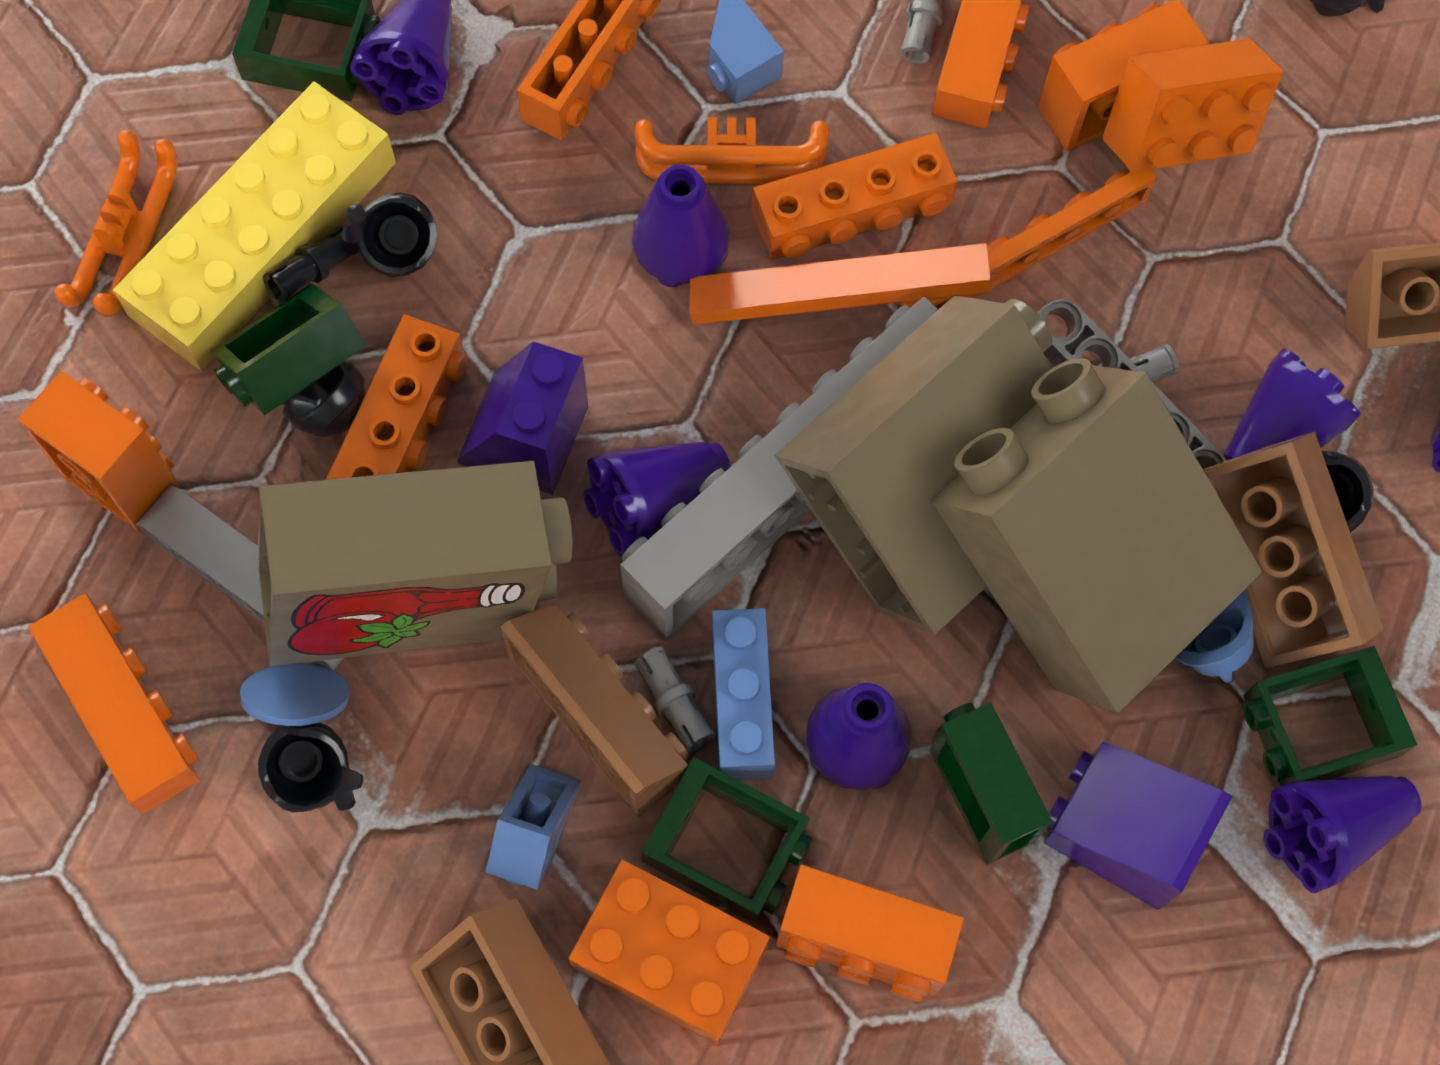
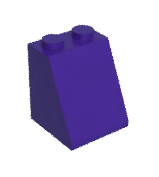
M533 341L496 370L460 452L458 464L470 467L534 461L539 491L553 495L588 409L583 357Z
M1103 741L1093 755L1083 751L1075 764L1069 779L1077 784L1068 800L1058 796L1050 809L1049 815L1053 822L1048 826L1051 828V831L1044 844L1159 910L1184 890L1233 796L1214 786Z

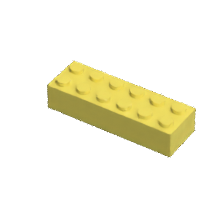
M313 81L113 289L128 317L202 372L215 358L211 350L239 332L272 297L264 285L263 276L295 257L296 249L306 243L313 245L332 233L347 217V208L352 205H358L396 164L388 133Z

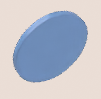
M295 663L271 666L249 676L240 688V703L243 709L252 717L275 725L303 726L323 722L338 715L349 702V685L347 681L335 671L312 664Z

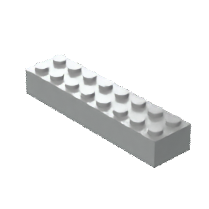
M924 296L911 308L907 305L900 307L889 318L885 325L886 330L875 340L867 337L861 341L850 354V362L839 372H836L834 369L826 372L812 389L813 395L801 405L797 402L790 404L778 416L775 422L776 427L764 438L756 435L750 439L738 453L737 457L739 460L727 471H724L722 468L714 471L699 489L701 494L688 505L681 502L673 507L661 522L663 527L650 539L646 537L637 539L624 552L622 556L624 562L620 564L623 597L665 640L810 511V508L774 455L938 311Z

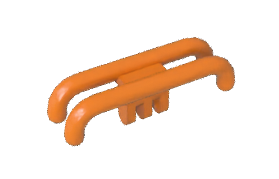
M707 117V145L662 144L654 137L653 124L646 119L639 120L634 128L637 164L647 177L657 181L667 168L682 164L695 169L706 184L763 185L823 167L826 161V147L829 139L828 124L821 120L815 121L811 125L810 136L807 142L797 146L756 145V117H746L744 123L745 134H737L736 117H727L726 134H718L719 123L717 117Z
M123 130L118 134L117 142L120 147L118 169L71 285L62 283L55 289V297L63 306L67 308L79 306L88 297L105 254L109 253L123 258L109 293L95 295L93 307L104 317L117 315L123 309L113 289L146 256L176 177L177 155L173 143L168 139H160L154 145L157 156L156 173L143 208L139 211L130 196L140 164L139 142L137 136L130 130Z

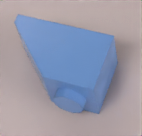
M719 0L709 43L707 74L713 86L719 92L725 91L734 104H737L782 77L784 51L744 0Z
M530 764L497 820L485 873L503 878L514 885H524L537 890L554 859L581 780Z

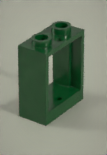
M250 0L232 55L242 80L304 92L314 81L338 99L352 102L357 84H362L352 73L350 64L361 41L381 20L379 16L375 15L372 0ZM283 14L352 27L340 67L334 68L270 55Z
M311 283L212 349L211 352L220 363L213 371L231 395L234 394L243 407L252 403L260 412L266 415L359 352L367 344L342 304Z
M1375 646L1258 681L1243 695L1245 699L1243 702V713L1246 722L1252 731H1258L1265 748L1263 752L1265 769L1269 777L1274 782L1278 781L1280 786L1295 781L1336 778L1399 758L1417 746V742ZM1345 678L1373 747L1301 770L1273 700Z
M990 702L975 709L973 703H967L948 712L943 717L946 723H943L937 730L938 733L930 748V752L988 865L1035 843L1053 821L992 703Z
M693 757L641 851L642 862L757 924L763 911L773 915L788 886L779 881L788 863L790 862L797 867L801 863L813 839L805 834L810 818ZM705 791L787 833L753 899L670 856Z

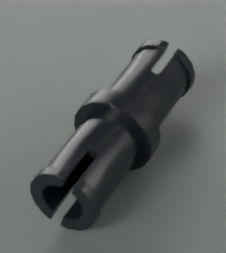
M341 225L315 244L306 243L296 249L295 257L263 276L264 285L274 299H279V302H283L310 282L319 283L327 278L330 269L359 252L357 243H348L343 240L342 232L344 226Z

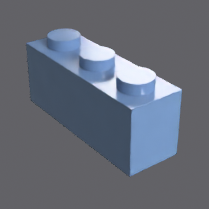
M766 608L712 610L718 768L739 781L772 779L775 760Z

